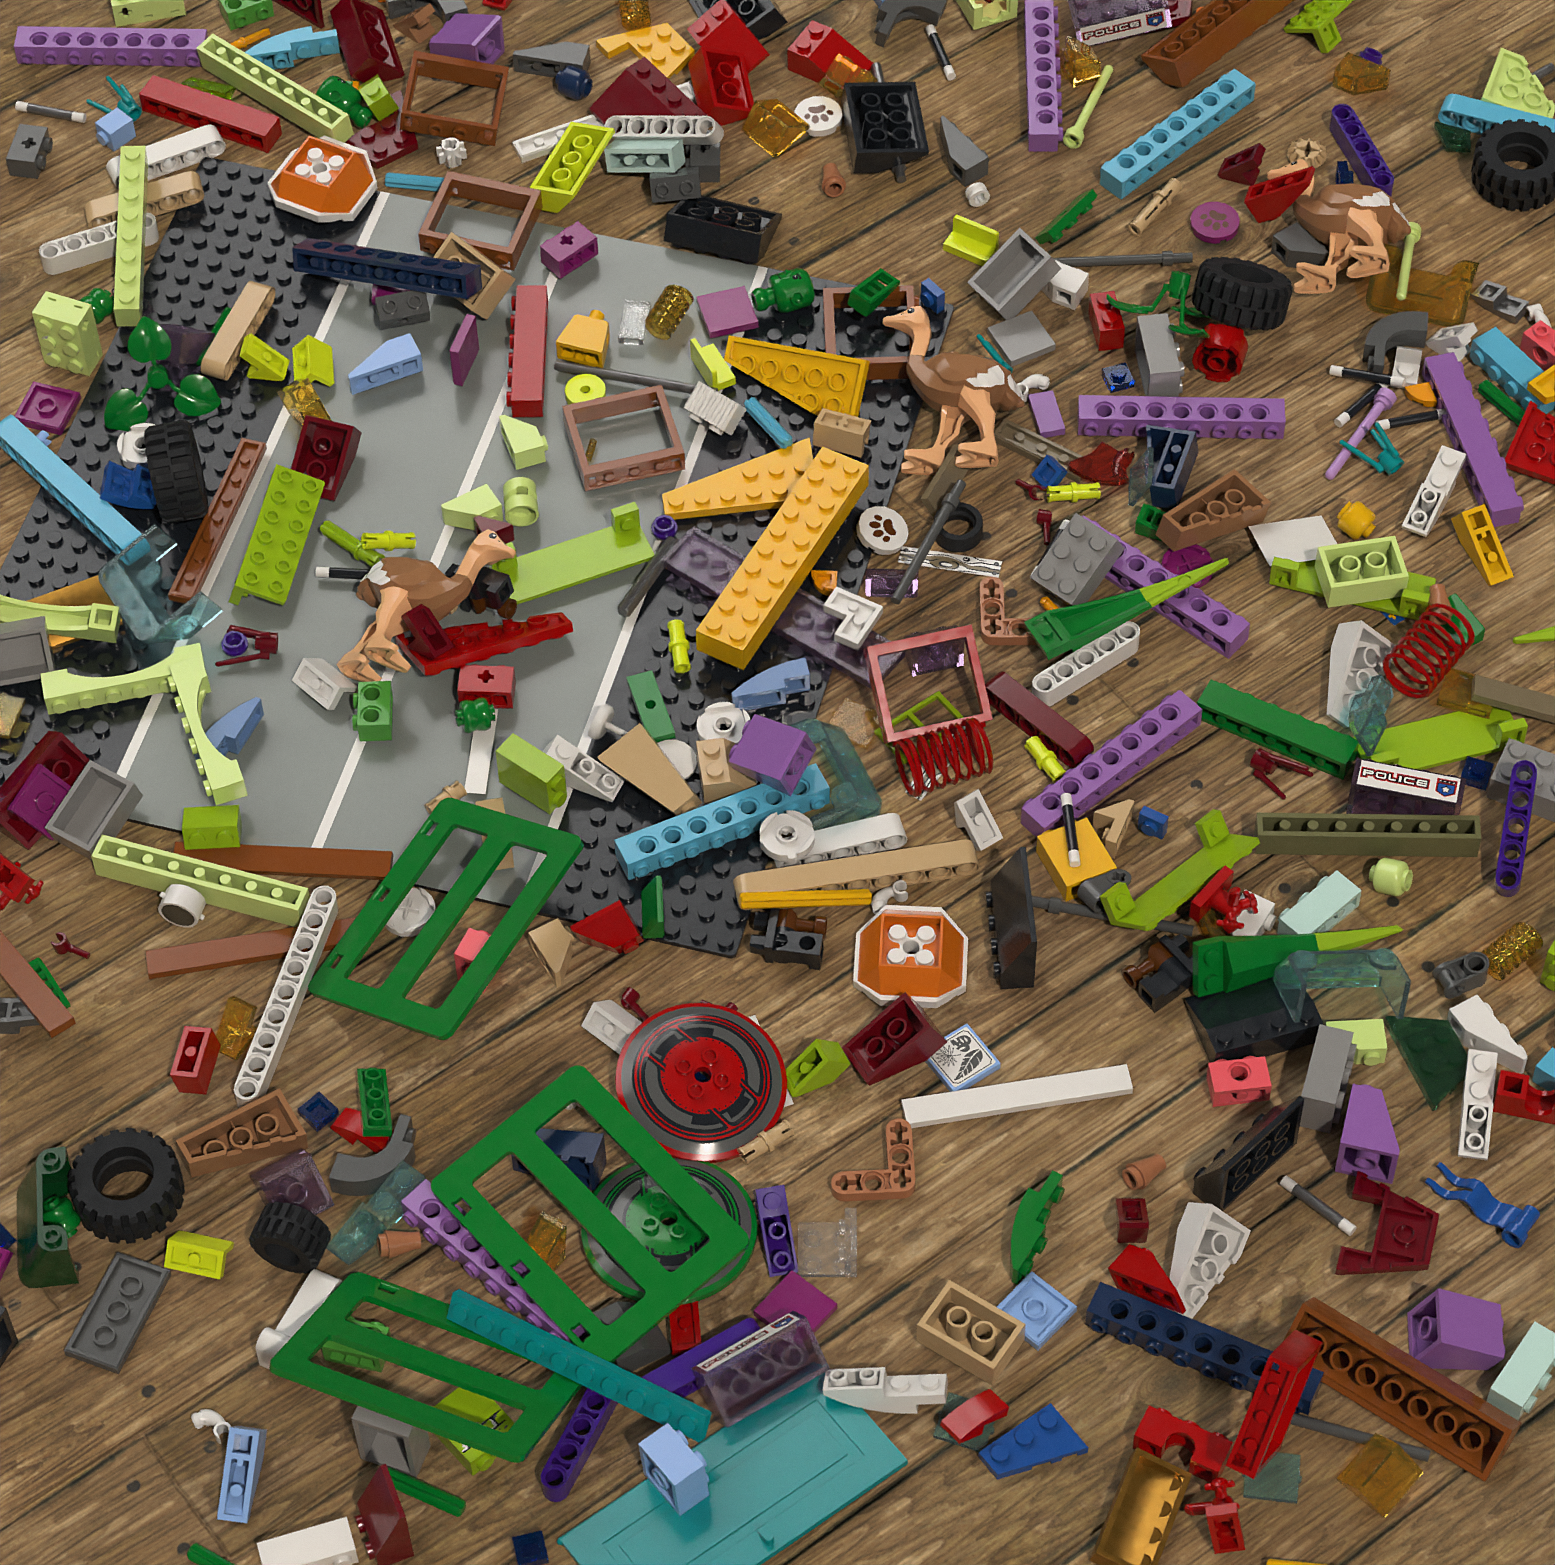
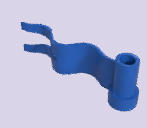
M1439 1162L1436 1167L1452 1185L1468 1188L1472 1191H1449L1430 1178H1427L1425 1183L1436 1194L1446 1200L1464 1201L1482 1222L1502 1228L1501 1236L1508 1245L1520 1248L1528 1238L1527 1233L1540 1217L1539 1211L1531 1205H1526L1521 1210L1514 1205L1502 1203L1491 1195L1486 1185L1480 1180L1457 1177L1443 1163Z

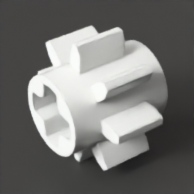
M446 138L442 140V147H436L439 163H444L449 168L462 165V159L467 158L464 142H459L456 138Z

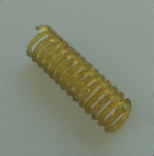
M590 439L585 454L587 461L590 462L597 444L595 439Z

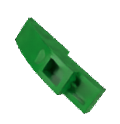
M1053 1170L1040 1192L1028 1187L1016 1213L1010 1248L1012 1283L1016 1285L1022 1276L1026 1277L1031 1272L1034 1265L1033 1258L1036 1253L1041 1254L1045 1249L1048 1238L1045 1237L1046 1223L1051 1215L1050 1208L1053 1203L1058 1204L1065 1191V1188L1062 1187L1063 1175Z

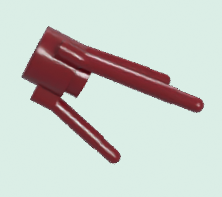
M230 625L227 633L237 631L247 638L255 639V650H260V653L217 661L215 666L232 665L258 659L269 660L270 654H277L278 633Z
M1262 748L1256 750L1250 761V767L1255 769L1253 776L1261 779L1282 800L1286 799V795L1265 774H1273L1279 765L1308 777L1313 776V773L1308 771V766L1273 755Z

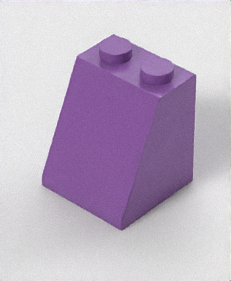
M456 13L444 24L437 35L431 38L429 42L430 53L494 64L505 52L502 17L499 15Z
M754 714L751 721L748 720L742 730L743 736L739 743L732 747L728 762L734 770L791 796L812 759L816 747L806 732Z
M1353 1084L1335 1172L1357 1176V1171L1367 1174L1368 1179L1393 1184L1400 1149L1382 1090L1366 1084Z
M1438 1288L1407 1313L1409 1355L1432 1369L1489 1370L1504 1359L1505 1345L1503 1344L1502 1332L1504 1321L1501 1317V1304Z

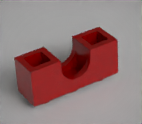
M1501 1070L1495 1092L1493 1112L1555 1125V1089L1552 1091L1535 1089L1529 1084V1075Z
M1148 1406L1134 1434L1132 1449L1139 1448L1161 1459L1168 1448L1172 1446L1185 1447L1192 1454L1188 1472L1211 1483L1213 1479L1221 1477L1232 1451L1233 1442L1229 1441L1221 1433H1211L1200 1428L1193 1421H1184L1172 1416L1166 1409H1156Z

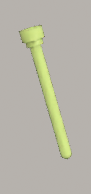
M1111 65L1104 67L1077 122L1066 130L1063 142L1069 148L1076 149L1081 146L1084 140L1083 129L1113 72Z
M1409 222L1411 233L1403 239L1404 249L1396 298L1399 301H1403L1406 298L1414 244L1421 237V227L1415 222Z

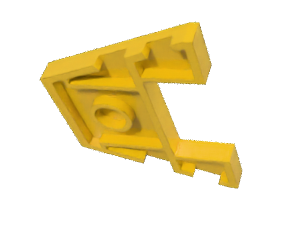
M668 23L596 40V47L608 59L630 49L639 59L645 56L668 79L673 74L677 75L695 55V50Z

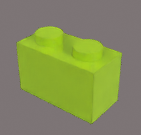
M239 805L184 808L182 834L185 850L240 847L242 821Z

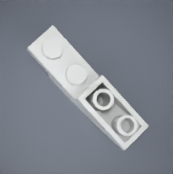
M1443 445L1441 446L1425 482L1421 484L1402 524V529L1427 537L1456 485V479L1466 460L1465 453Z
M1474 1049L1468 1050L1461 1104L1458 1157L1488 1160L1498 1053Z
M885 1367L828 1369L825 1372L823 1394L836 1401L867 1410L918 1414V1405L946 1404L948 1379L947 1374L887 1376Z

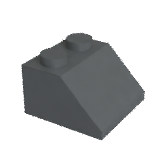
M617 1301L594 1312V1314L604 1325H611L637 1302ZM657 1325L612 1364L633 1372L672 1353V1349Z

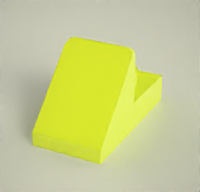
M252 333L245 336L239 356L250 363L247 377L283 381L290 360Z

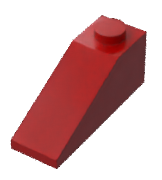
M1311 166L1249 186L1244 203L1256 221L1262 223L1273 221L1280 217L1310 186L1315 168Z
M1129 1244L1108 1267L1118 1289L1180 1314L1185 1313L1186 1309L1177 1289L1149 1249Z

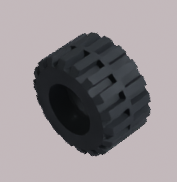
M274 1202L268 1203L263 1208L249 1237V1241L254 1251L273 1266L289 1272L307 1274L317 1268L331 1239V1232L328 1226L310 1211L290 1203Z

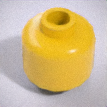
M1349 501L1336 516L1339 519L1338 527L1354 540L1359 539L1361 536L1367 538L1376 528L1373 524L1376 517L1375 514L1359 501L1353 504Z

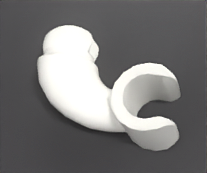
M1539 303L1526 307L1530 315L1527 317L1528 321L1535 320V323L1541 320L1551 327L1550 321L1543 313L1542 306Z
M1033 374L1021 383H1017L1023 394L1024 402L1028 400L1029 388L1046 390L1050 384L1049 377L1043 376V374Z
M898 880L893 886L879 890L871 901L873 913L877 914L887 905V901L891 897H894L898 902L906 901L908 899V892H899L900 890L907 889L906 882Z
M203 1409L200 1412L193 1413L191 1416L197 1429L205 1425L206 1427L214 1426L213 1432L218 1444H221L219 1436L224 1432L229 1433L230 1424L213 1410Z

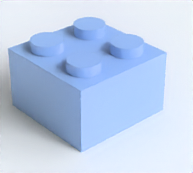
M667 1423L639 1442L638 1446L644 1475L681 1516L709 1496L707 1484L709 1478L705 1472L707 1463L698 1451L693 1452L688 1447L689 1443L680 1430L675 1432Z

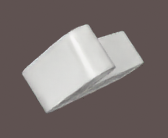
M317 1269L311 1271L277 1328L274 1330L266 1327L261 1332L256 1343V1353L260 1366L269 1369L270 1360L337 1289L342 1280Z

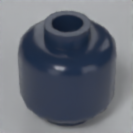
M572 65L566 66L563 71H559L555 79L558 92L573 100H581L587 97L593 86L590 74L586 70Z

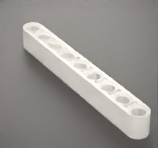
M329 886L317 887L310 896L234 1085L238 1108L266 1095L307 992L308 985L338 914L336 893ZM322 902H330L326 905H320ZM313 925H320L318 928H310ZM306 948L311 949V950L308 951V952H302V951H301V950L306 949ZM295 972H301V974L297 976L291 975ZM284 996H292V998L287 1000L281 999ZM275 1020H283L281 1023L278 1024L272 1023ZM265 1044H273V1046L269 1048L262 1047ZM256 1068H263L261 1072H252ZM248 1092L254 1093V1094H253L252 1096H250V1097H243V1095H244L245 1093H248Z

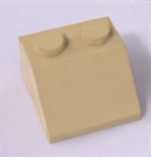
M725 738L696 741L697 763L704 804L715 802L757 786L755 779L734 770L728 762L730 760L729 753L736 743Z

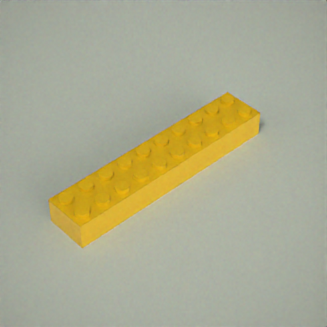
M822 446L696 629V648L698 651L742 670L745 669L868 487L869 465Z

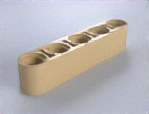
M187 171L148 183L146 212L157 216L201 202L204 198V191L199 174L194 171ZM119 192L91 200L85 204L84 211L89 229L118 220Z
M249 281L202 359V374L226 381L230 378L241 359L239 355L244 337L250 333L256 334L274 302L276 294L274 287Z

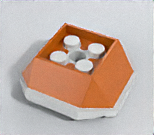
M309 135L299 148L291 151L267 183L268 190L276 207L318 223L333 222L341 219L343 221H353L377 190V181L367 151L327 136L317 138Z
M885 905L856 933L853 987L860 992L863 991L880 1006L891 1005L906 992L922 1008H938L953 997L966 992L968 937L942 907Z

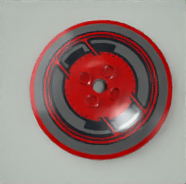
M687 1003L655 1013L631 1033L621 1050L617 1062L615 1089L618 1102L673 1158L718 1163L739 1157V1154H741V1152L738 1153L737 1151L739 1147L757 1138V1134L761 1131L767 1132L776 1126L786 1101L787 1075L783 1059L774 1041L753 1020L740 1012L724 1006L709 1003ZM703 1071L709 1074L710 1080L704 1083L699 1082L694 1075L697 1072Z

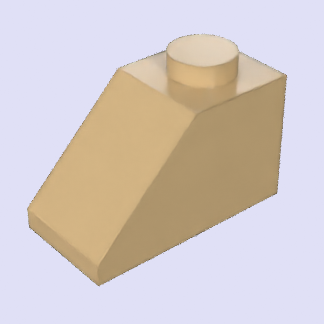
M557 918L528 932L530 948L556 988L561 987L573 954L572 942L574 941L570 928L568 926L563 927Z

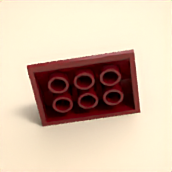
M645 56L626 68L589 108V112L603 125H605L608 118L615 115L707 116ZM622 126L617 129L616 133L621 131ZM645 126L639 130L638 134L644 130ZM667 127L662 129L661 134L667 130ZM687 127L683 134L687 133L690 127Z

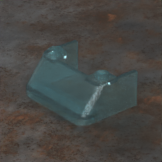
M156 524L152 525L105 564L98 575L100 584L114 605L119 607L120 614L136 638L144 644L189 639L223 612L220 606L200 591L169 616L151 588L162 577L163 570L158 560L174 548L177 543Z
M813 718L788 725L806 732L813 744H820L840 782V785L836 786L831 792V802L834 808L810 817L814 831L875 817L880 814L882 800L843 728Z
M1387 948L1340 951L1298 950L1291 953L1276 966L1273 981L1294 1022H1300L1306 989L1380 987L1397 1019H1403L1411 980L1399 958L1393 951Z

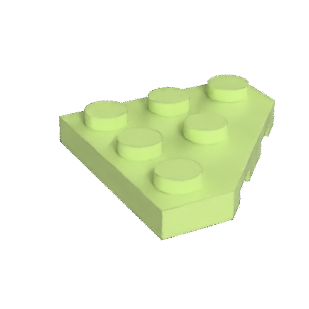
M1501 48L1481 101L1553 118L1555 104L1552 100H1548L1543 93L1544 87L1537 76L1532 75L1527 68L1528 62L1524 56Z

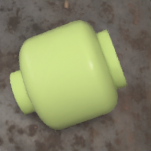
M1382 858L1376 865L1371 867L1369 880L1373 882L1376 892L1400 896L1404 891L1410 889L1413 872L1409 870L1408 864L1404 861Z

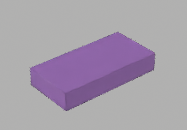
M1053 390L1029 394L1028 403L1038 434L1045 438L1064 435L1065 426Z

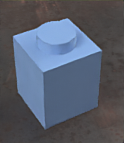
M115 108L95 122L98 141L113 151H116L136 137L133 119L119 108Z

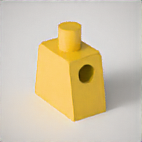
M592 310L589 317L579 314L574 315L556 340L557 358L603 368L610 340L609 323L604 320V314L599 310Z

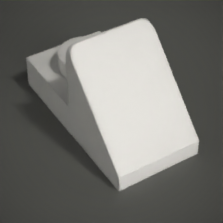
M1473 322L1440 328L1425 343L1427 347L1440 355L1454 352L1459 362L1471 351L1468 343H1470L1471 337L1478 330Z
M1397 346L1392 375L1405 377V386L1417 384L1422 349ZM1391 385V387H1395V388H1401V389H1404V388H1405V386H1404V387H1397V386H1392V385Z
M979 789L954 802L957 828L965 827L977 851H982L1003 839Z

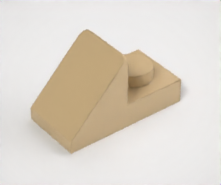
M1128 799L1094 812L1093 827L1104 831L1101 842L1105 844V848L1111 858L1115 859L1132 820L1133 800Z

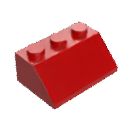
M700 47L688 63L697 106L720 126L754 116L756 109L743 53Z

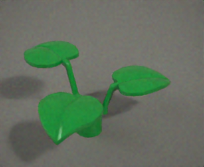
M1172 271L1169 284H1163L1161 292L1151 306L1119 302L1107 294L1106 298L1109 303L1122 311L1148 314L1155 310L1166 291H1169V297L1180 299V307L1171 306L1172 310L1180 312L1179 326L1169 325L1168 328L1185 336L1205 339L1210 337L1204 329L1188 328L1184 323V314L1211 319V317L1203 315L1195 307L1187 308L1185 306V297L1188 293L1191 274Z
M142 316L129 336L128 351L140 363L151 361L152 366L147 372L148 382L138 397L129 388L116 391L107 402L104 422L107 428L122 431H131V426L145 423L148 417V409L141 400L145 397L149 388L160 389L166 384L178 393L174 399L175 407L181 413L188 416H201L212 412L221 404V399L211 381L203 375L191 374L181 380L180 388L172 380L168 379L167 369L163 365L157 364L156 360H164L169 357L171 340L166 331L157 322Z

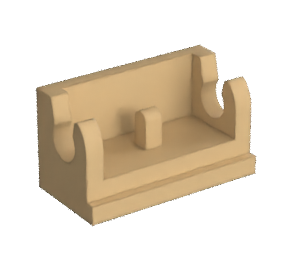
M822 408L814 422L813 445L862 457L864 454V444L867 445L869 441L871 420Z

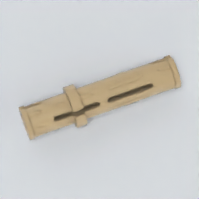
M1171 178L1161 190L1154 193L1153 199L1128 225V230L1134 236L1141 235L1163 209L1171 205V200L1182 190L1180 181Z

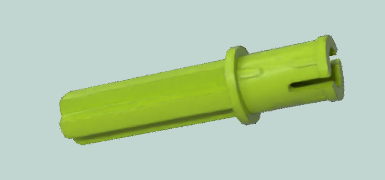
M329 520L324 521L320 526V531L324 536L352 553L357 561L362 560L372 567L385 558L383 554L374 549L364 550L361 545L366 544V542H361Z

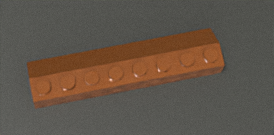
M1212 0L1143 53L1141 58L1165 84L1176 87L1187 86L1197 75L1205 72L1206 68L1219 61L1224 54L1234 49L1238 43L1251 36L1256 29L1266 24L1270 18L1283 11L1284 7L1295 0Z
M1315 1297L1302 1304L1284 1338L1285 1340L1294 1330H1297L1323 1342L1313 1368L1324 1372L1323 1383L1484 1482L1487 1481L1508 1450L1522 1424L1520 1421Z

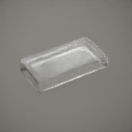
M625 301L618 343L644 345L651 302Z

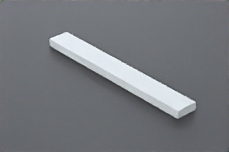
M690 82L677 85L692 102L697 104L694 89ZM593 114L571 121L605 127ZM570 122L512 141L513 149L520 161L524 163L552 153Z
M1127 1064L902 1099L901 1105L905 1120L910 1123L911 1128L1133 1094V1086Z

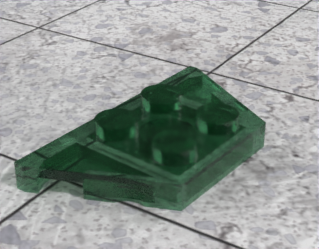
M1400 1016L1385 1017L1384 1024L1431 1110H1436L1440 1106V1102L1448 1094L1451 1095L1459 1082L1465 1080L1467 1053L1448 1020Z

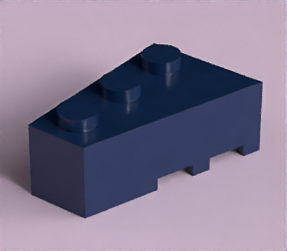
M1146 425L1148 475L1152 506L1173 509L1181 501L1199 453L1196 431Z
M540 1128L536 1135L590 1191H595L607 1163L604 1134ZM511 1155L514 1171L532 1175L514 1155Z

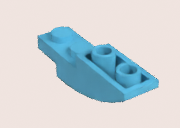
M309 26L275 35L256 44L245 53L275 70L294 67L293 60L337 54L340 53L336 29L313 33L312 27Z

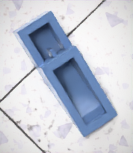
M806 658L788 661L771 667L744 682L732 692V703L735 704V708L741 711L743 708L747 711L786 704V694L810 690V673Z
M255 697L239 705L214 723L205 733L212 745L222 755L226 756L228 751L235 754L240 753L264 716L261 699ZM198 753L194 754L195 760L200 759Z

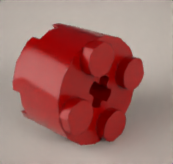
M1209 323L1205 326L1204 330L1210 337L1209 339H1198L1192 359L1195 370L1199 368L1201 372L1206 374L1205 378L1207 380L1229 382L1232 377L1241 373L1249 347L1247 339L1244 336V331L1237 326L1232 327L1224 324Z

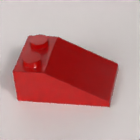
M719 0L687 28L700 47L743 53L747 74L770 55L726 0Z
M814 20L808 24L787 49L789 71L840 93L843 92L844 83L861 82L872 69L873 62L839 33Z

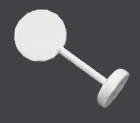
M605 703L596 713L590 725L588 736L598 740L603 737L607 730L622 737L628 732L611 724L614 717V708ZM676 739L658 742V745L683 778L688 779L694 773L697 766L696 754L693 749L685 742Z

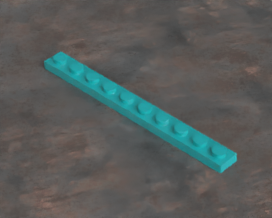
M460 1289L452 1293L447 1315L448 1320L662 1425L668 1423L675 1431L680 1430L685 1436L699 1443L706 1438L712 1415L711 1411Z

